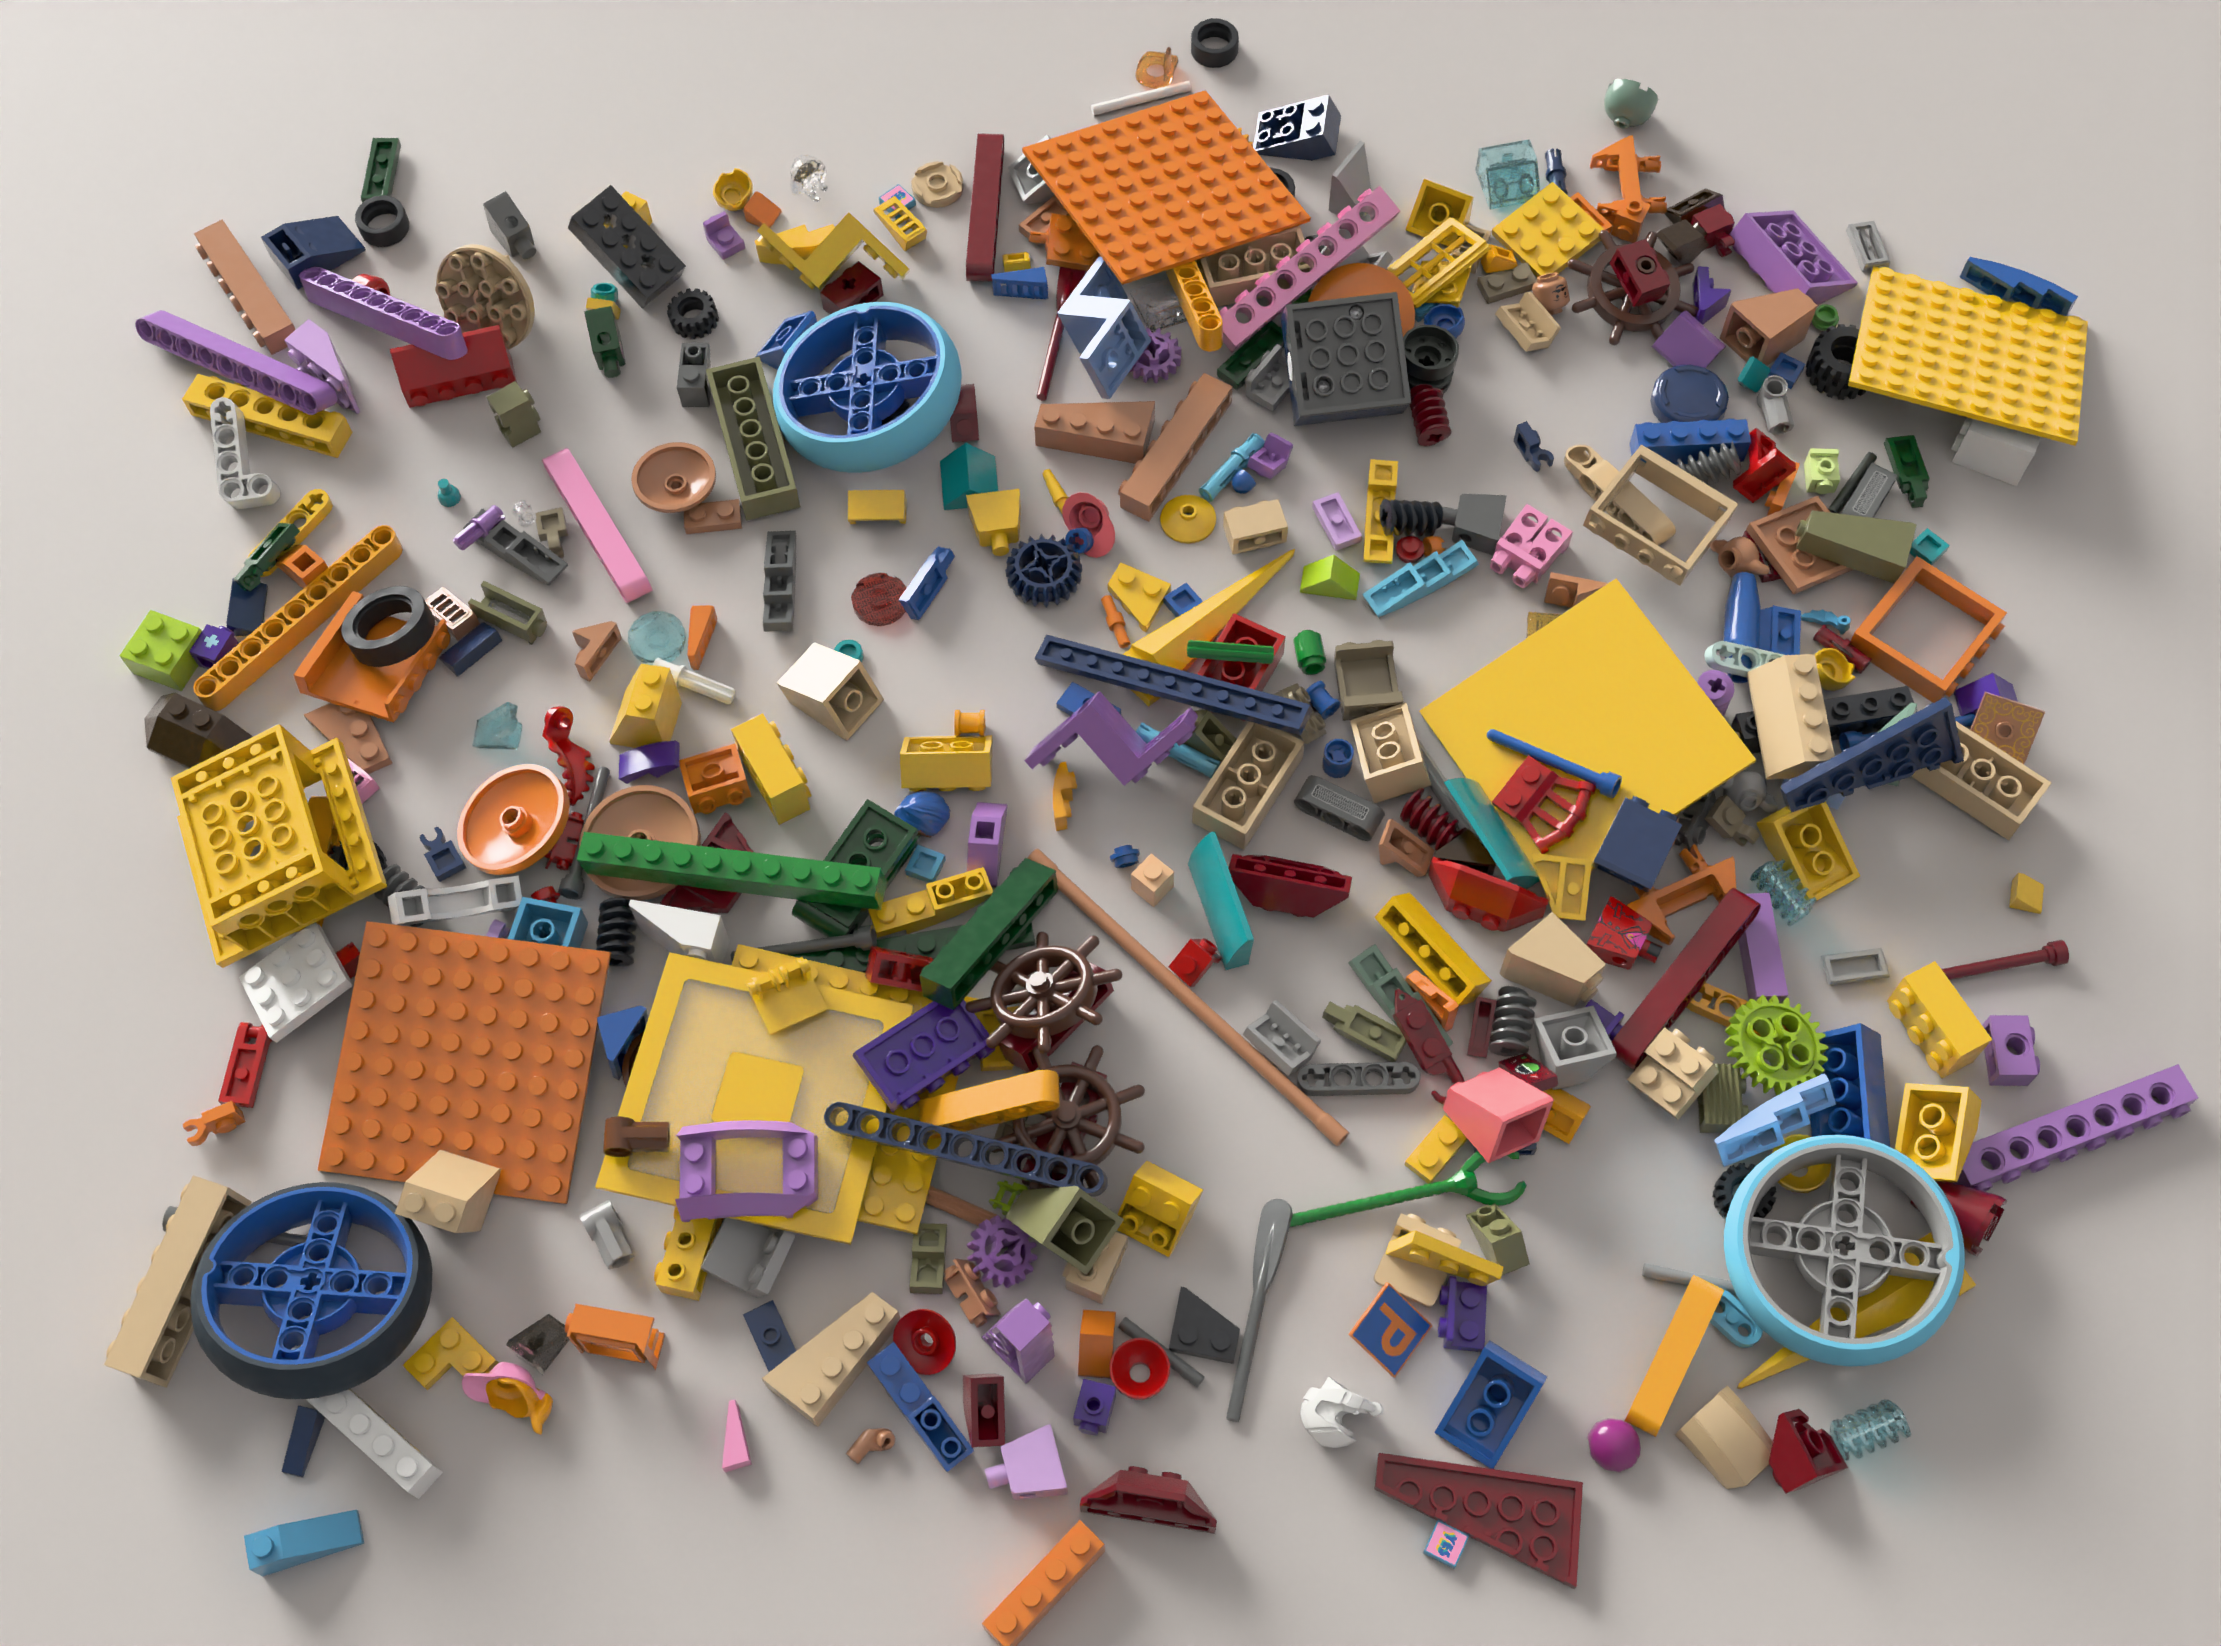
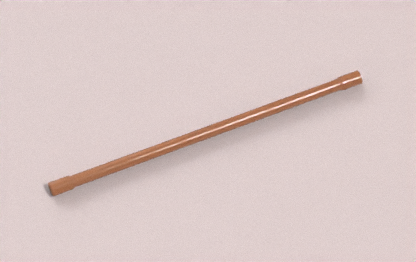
M1035 849L1028 856L1027 859L1056 870L1058 889L1310 1119L1316 1128L1334 1145L1339 1146L1348 1137L1349 1131L1315 1104L1062 873L1058 866L1041 850Z

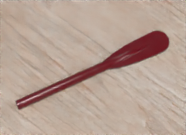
M1060 267L1056 291L1057 313L1083 279L1086 271ZM1056 314L1036 395L1037 399L1041 401L1047 400L1064 330V325L1058 314Z

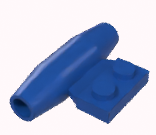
M1748 572L1735 574L1732 577L1725 605L1724 641L1783 655H1800L1801 611L1774 605L1761 609L1755 575ZM1742 655L1741 662L1743 666L1751 669V659L1746 655ZM1727 673L1734 683L1748 682L1747 677Z

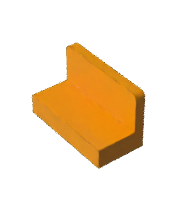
M1561 1088L1545 1090L1543 1092L1550 1095L1554 1102L1543 1130L1570 1144L1591 1106Z

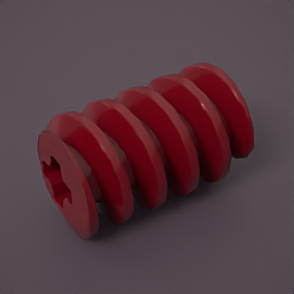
M1420 384L1410 390V408L1414 419L1415 433L1418 438L1417 442L1421 446L1435 445L1448 438L1452 432L1449 426L1443 392L1429 384Z
M1420 788L1405 803L1400 819L1403 822L1409 821V827L1412 830L1418 829L1417 834L1421 838L1427 837L1426 843L1430 846L1435 845V851H1437L1465 832L1467 828L1464 827L1457 831L1456 828L1459 820L1455 819L1448 823L1447 820L1451 813L1447 811L1439 815L1438 813L1442 805L1438 803L1431 808L1430 804L1433 797L1430 795L1422 800L1421 797L1424 789Z

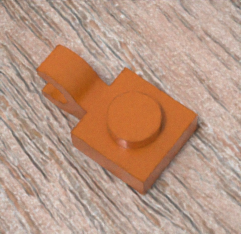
M233 1101L202 1112L201 1118L190 1119L182 1125L187 1132L198 1129L194 1136L187 1138V1142L191 1146H198L207 1139L210 1132L214 1134L228 1133L234 1130L237 1125L246 1121L243 1111Z

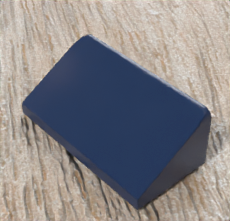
M232 579L226 626L235 633V636H248L263 624L268 590L267 584L260 583L253 590L245 591Z
M482 622L438 658L458 677L502 642V639L495 628Z

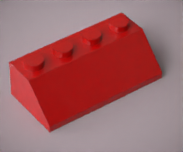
M495 325L462 333L468 351L463 357L458 359H445L412 344L390 349L400 387L409 408L424 406L442 400H451L469 394H477L495 388H504L515 382L516 376L512 357L500 326Z

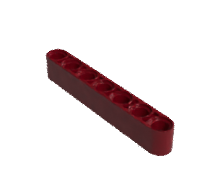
M977 134L966 256V281L992 282L991 274L995 272L1004 162V134Z
M1736 888L1728 891L1614 1037L1611 1043L1617 1053L1616 1059L1635 1071L1647 1056L1644 1052L1664 1027L1667 1030L1671 1028L1754 921L1761 908L1759 902Z

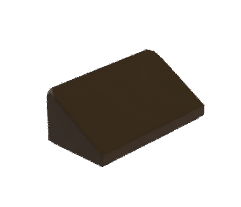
M1705 188L1667 208L1665 215L1673 224L1685 219L1691 224L1694 214L1718 204L1724 207L1723 195Z

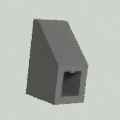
M682 343L677 391L682 407L710 406L711 388L706 369L711 368L709 343Z

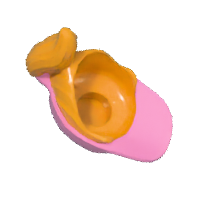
M500 1362L494 1366L490 1373H467L462 1378L464 1393L469 1398L478 1402L488 1403L493 1409H502L515 1418L530 1417L533 1431L537 1434H542V1427L551 1412L553 1400L548 1393L536 1388L532 1375L525 1368L509 1362Z

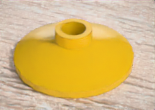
M1180 495L1164 505L1160 514V524L1165 534L1174 541L1186 544L1197 543L1206 539L1213 532L1216 525V513L1207 500L1196 495Z

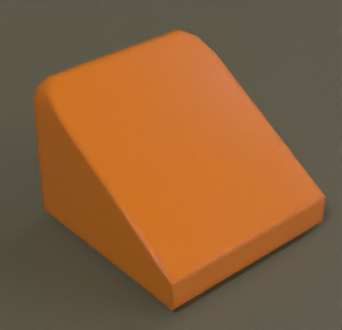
M757 191L744 206L746 221L759 227L765 223L770 228L782 212L778 206Z

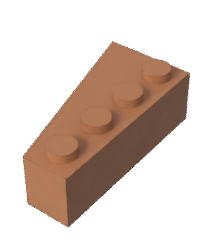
M1155 401L1041 404L1034 426L1035 444L1039 447L1136 464L1138 460H1143L1146 456L1155 422Z

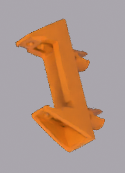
M1633 135L1623 138L1592 155L1590 169L1603 168L1607 171H1619L1622 198L1625 199L1626 196H1630L1650 204L1649 214L1666 213V196L1643 197L1640 192L1638 172L1660 173V155L1637 156L1635 154ZM1624 200L1604 204L1598 203L1596 210L1609 223L1614 225L1616 213Z
M1696 844L1692 845L1690 851L1684 848L1679 853V856L1683 859L1692 875L1660 890L1652 886L1651 890L1647 893L1632 886L1640 899L1626 906L1652 923L1648 935L1667 945H1671L1675 935L1672 934L1667 926L1666 917L1701 902L1712 894L1720 903L1730 889L1736 888L1735 860L1733 856L1715 865H1708Z

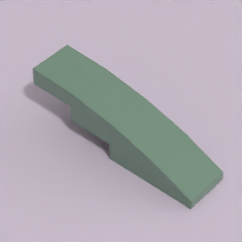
M1376 944L1348 962L1366 989L1397 1027L1398 1025L1392 1015L1395 1014V990L1400 989L1418 1001L1422 999L1448 1047L1453 1044V1041L1419 992L1414 993L1398 969H1392Z

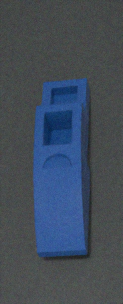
M894 1342L866 1362L885 1388L889 1397L946 1472L974 1451Z

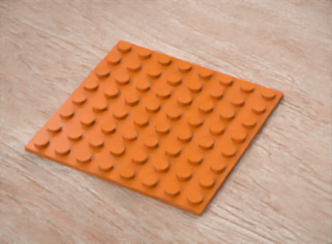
M1206 90L1022 148L1024 155L1122 285L1308 223L1311 220L1308 213Z
M366 921L318 1171L406 1182L439 1150H444L500 1168L501 1172L493 1193L495 1195L567 1204L598 1031L597 1017H600L611 952Z

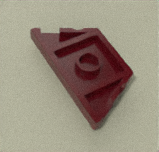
M726 812L701 845L754 852L733 823L730 815ZM678 885L667 892L660 905L705 913L728 914L742 893Z

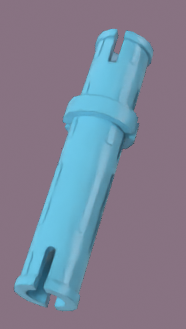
M1252 433L1242 446L1235 448L1231 452L1230 458L1199 488L1201 496L1207 501L1210 500L1212 502L1240 469L1247 468L1250 457L1263 448L1265 443L1263 438L1257 433Z
M1142 722L1136 733L1147 744L1160 731ZM1175 743L1168 755L1209 778H1212L1221 763L1186 744L1179 746Z

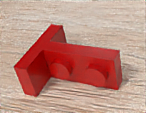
M1758 428L1749 433L1751 439L1748 449L1749 469L1733 480V488L1752 503L1796 471V463L1778 450L1776 443Z

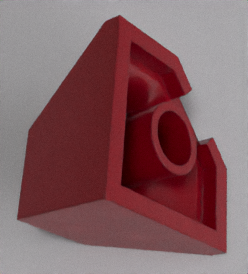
M1800 1409L1778 1415L1769 1457V1464L1773 1469V1477L1776 1483L1783 1488L1785 1494L1805 1488L1848 1468L1832 1436L1824 1429L1816 1431L1807 1423L1809 1417Z

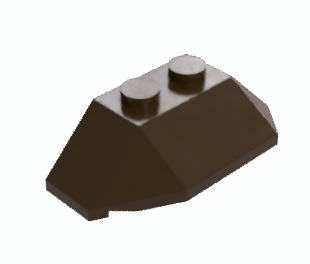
M177 693L161 696L144 718L147 749L188 769L253 737L223 714Z

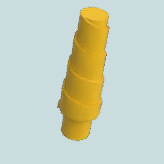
M1046 469L1042 473L1054 505L1063 514L1062 508L1069 497L1051 470Z

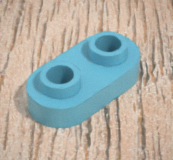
M1724 1290L1718 1303L1722 1307L1723 1312H1714L1710 1323L1736 1346L1741 1348L1754 1346L1762 1337L1763 1330L1750 1317L1741 1302L1730 1292ZM1738 1327L1746 1328L1748 1336H1742L1738 1332Z

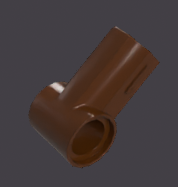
M622 1116L610 1117L605 1120L603 1153L605 1155L627 1157L632 1155L633 1152L669 1151V1122H635L631 1118Z

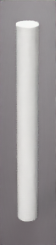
M1189 81L1091 105L1092 114L1095 116L1191 91V84Z

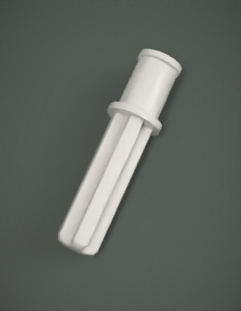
M657 658L653 663L654 666L670 668L676 687L683 686L725 704H731L735 698L734 688L691 672L684 665L679 667L661 658Z

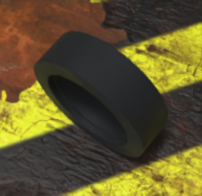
M393 586L373 592L355 604L346 615L341 631L345 642L359 662L367 666L384 667L404 661L417 653L431 638L435 628V618L422 595L417 590L406 586ZM397 613H412L408 622L394 634L378 640H365L372 627L384 618Z

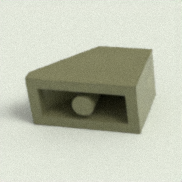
M1197 710L1195 712L1198 718L1194 724L1196 728L1192 732L1193 735L1183 744L1222 763L1237 739L1209 710Z

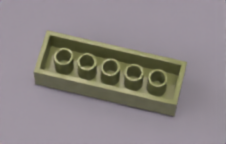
M760 357L706 369L746 521L800 508L796 485Z

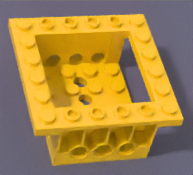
M278 724L171 777L180 811L177 819L215 962L220 967L224 968L387 887L343 742L337 737L309 750L283 726ZM321 780L324 784L349 867L347 871L322 851L305 796L304 788ZM254 820L253 827L249 831L244 832L246 824ZM261 845L260 852L257 855L251 857L250 855L252 854L253 849L256 846Z

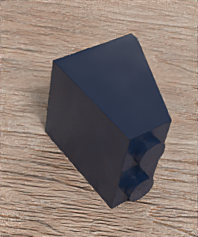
M1633 796L1630 800L1625 797L1592 866L1647 893L1651 890L1682 824L1676 822L1678 817L1668 811L1661 809L1660 813L1649 809L1650 803L1641 798Z

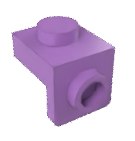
M1271 432L1267 435L1263 448L1250 457L1247 467L1256 471L1258 475L1271 479L1286 468L1293 444Z

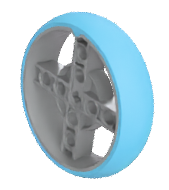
M1822 1135L1799 1140L1784 1146L1766 1157L1746 1176L1734 1195L1726 1217L1724 1230L1726 1266L1731 1283L1742 1306L1756 1324L1776 1342L1814 1361L1850 1367L1880 1364L1899 1358L1924 1344L1938 1331L1953 1310L1959 1296L1964 1274L1965 1253L1962 1232L1953 1207L1942 1189L1922 1167L1899 1151L1884 1144L1855 1136ZM1819 1164H1832L1829 1201L1810 1209L1798 1223L1754 1217L1759 1203L1765 1194L1779 1180L1802 1168ZM1867 1170L1893 1183L1914 1202L1930 1228L1934 1243L1892 1237L1883 1219L1872 1209L1864 1205ZM1840 1180H1851L1856 1190H1845L1841 1186ZM1837 1212H1849L1854 1222L1845 1223L1841 1221ZM1767 1234H1779L1783 1239V1244H1771L1767 1239ZM1811 1238L1817 1244V1249H1805L1801 1244V1239ZM1840 1243L1846 1245L1845 1250H1849L1845 1256L1840 1254L1841 1249H1836ZM1869 1249H1881L1886 1259L1883 1261L1874 1259ZM1751 1254L1795 1261L1803 1278L1813 1288L1822 1293L1819 1332L1796 1321L1775 1303L1758 1277ZM1904 1254H1915L1920 1261V1265L1913 1266L1907 1263ZM1889 1275L1934 1282L1923 1306L1905 1324L1878 1336L1855 1338L1858 1297L1865 1296L1878 1289ZM1833 1276H1844L1849 1282V1287L1840 1288L1836 1286L1833 1282ZM1830 1309H1842L1846 1314L1847 1320H1835L1830 1313Z

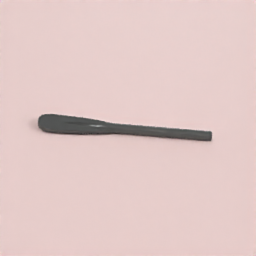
M1283 1199L1270 1200L1265 1204L1261 1212L1253 1262V1296L1226 1419L1232 1422H1239L1266 1294L1276 1275L1291 1224L1292 1208Z

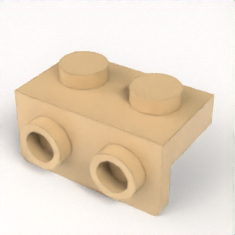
M1526 292L1517 304L1500 306L1495 313L1504 328L1509 330L1518 341L1519 346L1526 352L1548 348L1561 329L1560 325L1532 292Z

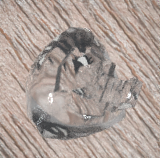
M800 155L795 158L790 170V189L793 196L806 194L811 200L815 202L820 201L821 198L816 195L815 188L819 187L822 191H827L828 189L823 183L827 170L825 164L820 159L811 155Z

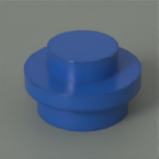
M1124 845L1115 848V854L1110 856V860L1114 862L1115 868H1125L1139 863L1138 856L1140 852L1139 849H1133L1132 845Z

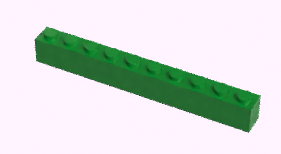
M590 832L583 833L576 859L587 874L876 910L882 909L887 880L882 869L879 867Z

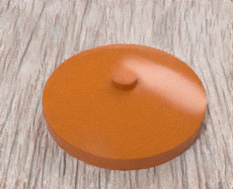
M1351 263L1333 269L1319 280L1308 301L1314 302L1397 292L1403 337L1415 324L1414 304L1406 286L1393 273L1373 264Z
M533 764L512 766L490 777L472 794L461 813L457 839L463 856L477 869L492 875L516 873L535 864L553 848L566 826L570 803L564 784L548 769Z

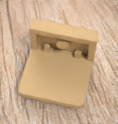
M1401 1213L1389 1242L1415 1230L1459 1248L1462 1240L1457 1239L1456 1235L1448 1229L1438 1228L1437 1230L1426 1225V1221L1417 1215L1408 1214L1407 1216ZM1386 1248L1374 1275L1375 1283L1382 1287L1386 1282L1390 1283L1402 1296L1426 1307L1434 1306L1440 1293L1441 1285L1444 1284L1448 1273L1386 1255Z

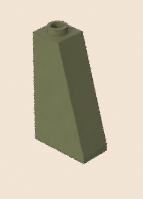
M1812 510L1807 520H1801L1797 527L1795 536H1798L1799 540L1796 549L1894 584L1906 568L1917 524Z

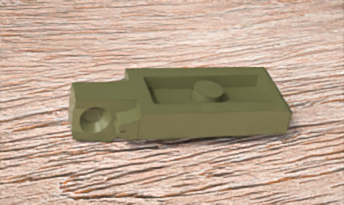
M1330 1001L1323 1012L1322 1018L1335 1025L1333 1030L1390 1062L1397 1061L1407 1043L1398 1027L1357 1005H1354V1007L1346 1005L1345 1008H1342Z

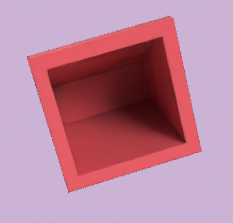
M1499 1067L1490 1072H1482L1466 1082H1457L1452 1085L1447 1091L1443 1110L1483 1158L1490 1163L1539 1142L1554 1100L1550 1095Z

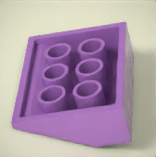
M1794 210L1745 213L1729 234L1735 241L1733 245L1735 252L1745 258L1749 263L1750 269L1759 274L1765 281V286L1774 293L1798 288L1806 296H1809L1815 304L1819 305L1854 288L1858 284Z

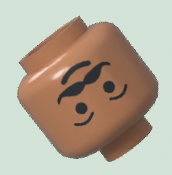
M1548 273L1537 277V282L1532 286L1533 295L1550 315L1561 313L1563 311L1562 307L1570 302L1566 279L1559 276L1558 273Z

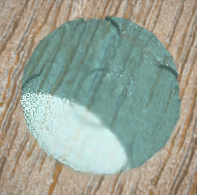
M652 611L640 616L633 622L628 631V643L633 655L639 661L646 664L647 662L654 663L657 658L671 662L684 649L686 632L682 622L674 614L665 611Z

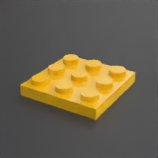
M1551 182L1492 228V235L1507 250L1512 251L1513 255L1522 264L1527 262L1532 273L1539 277L1548 273L1559 274L1568 267L1569 260H1577L1601 241L1599 233L1604 229L1555 183Z

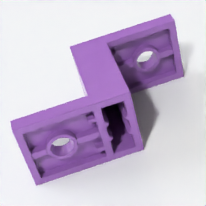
M1099 691L1040 741L1024 761L1031 769L1039 763L1044 767L1056 756V753L1061 749L1060 745L1064 748L1068 747L1079 735L1125 786L1131 780L1136 783L1148 773L1147 769L1152 765L1153 761L1157 765L1170 754L1169 751L1174 747L1175 743L1179 746L1185 743L1193 735L1192 732L1196 728L1194 724L1198 715L1190 707L1146 744Z

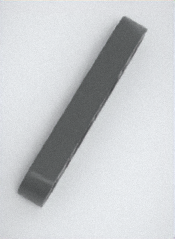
M1409 1062L1308 1064L1303 1066L1298 1072L1297 1087L1308 1096L1409 1094L1418 1087L1421 1075L1416 1065ZM1373 1071L1378 1072L1382 1076L1383 1082L1380 1085L1372 1086L1366 1081V1074ZM1344 1072L1351 1077L1352 1082L1348 1086H1339L1335 1083L1334 1076L1337 1073ZM1388 1072H1392V1085H1388ZM1402 1072H1407L1408 1077L1412 1078L1409 1084H1404L1403 1079L1399 1078ZM1325 1073H1329V1086H1324L1325 1080L1323 1079L1325 1077ZM1308 1074H1313L1314 1079L1317 1080L1315 1086H1309L1308 1081L1305 1080Z

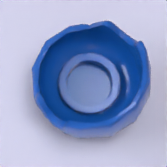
M1439 304L1431 308L1424 316V324L1444 328L1456 339L1464 329L1465 318L1460 307L1456 308L1451 304Z

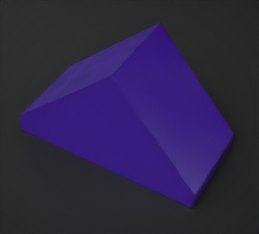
M1991 673L1956 689L1954 696L1960 716L1976 715L1985 692L2018 702L2013 684L1995 673Z

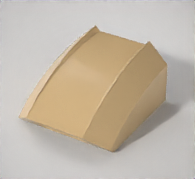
M1728 1385L1675 1434L1726 1489L1747 1486L1769 1465L1773 1442L1751 1411Z

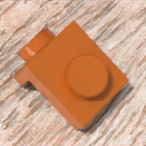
M1626 196L1616 213L1611 235L1631 243L1637 242L1644 219L1651 205L1636 198Z

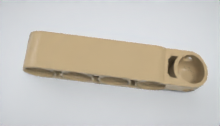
M1574 445L1566 451L1564 457L1565 467L1579 480L1582 489L1594 501H1597L1619 471L1588 445ZM1630 481L1626 483L1605 510L1611 517L1658 546L1662 545L1676 533L1673 522Z

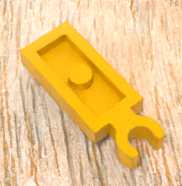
M1444 1115L1407 1158L1404 1165L1426 1183H1432L1468 1139L1457 1125Z

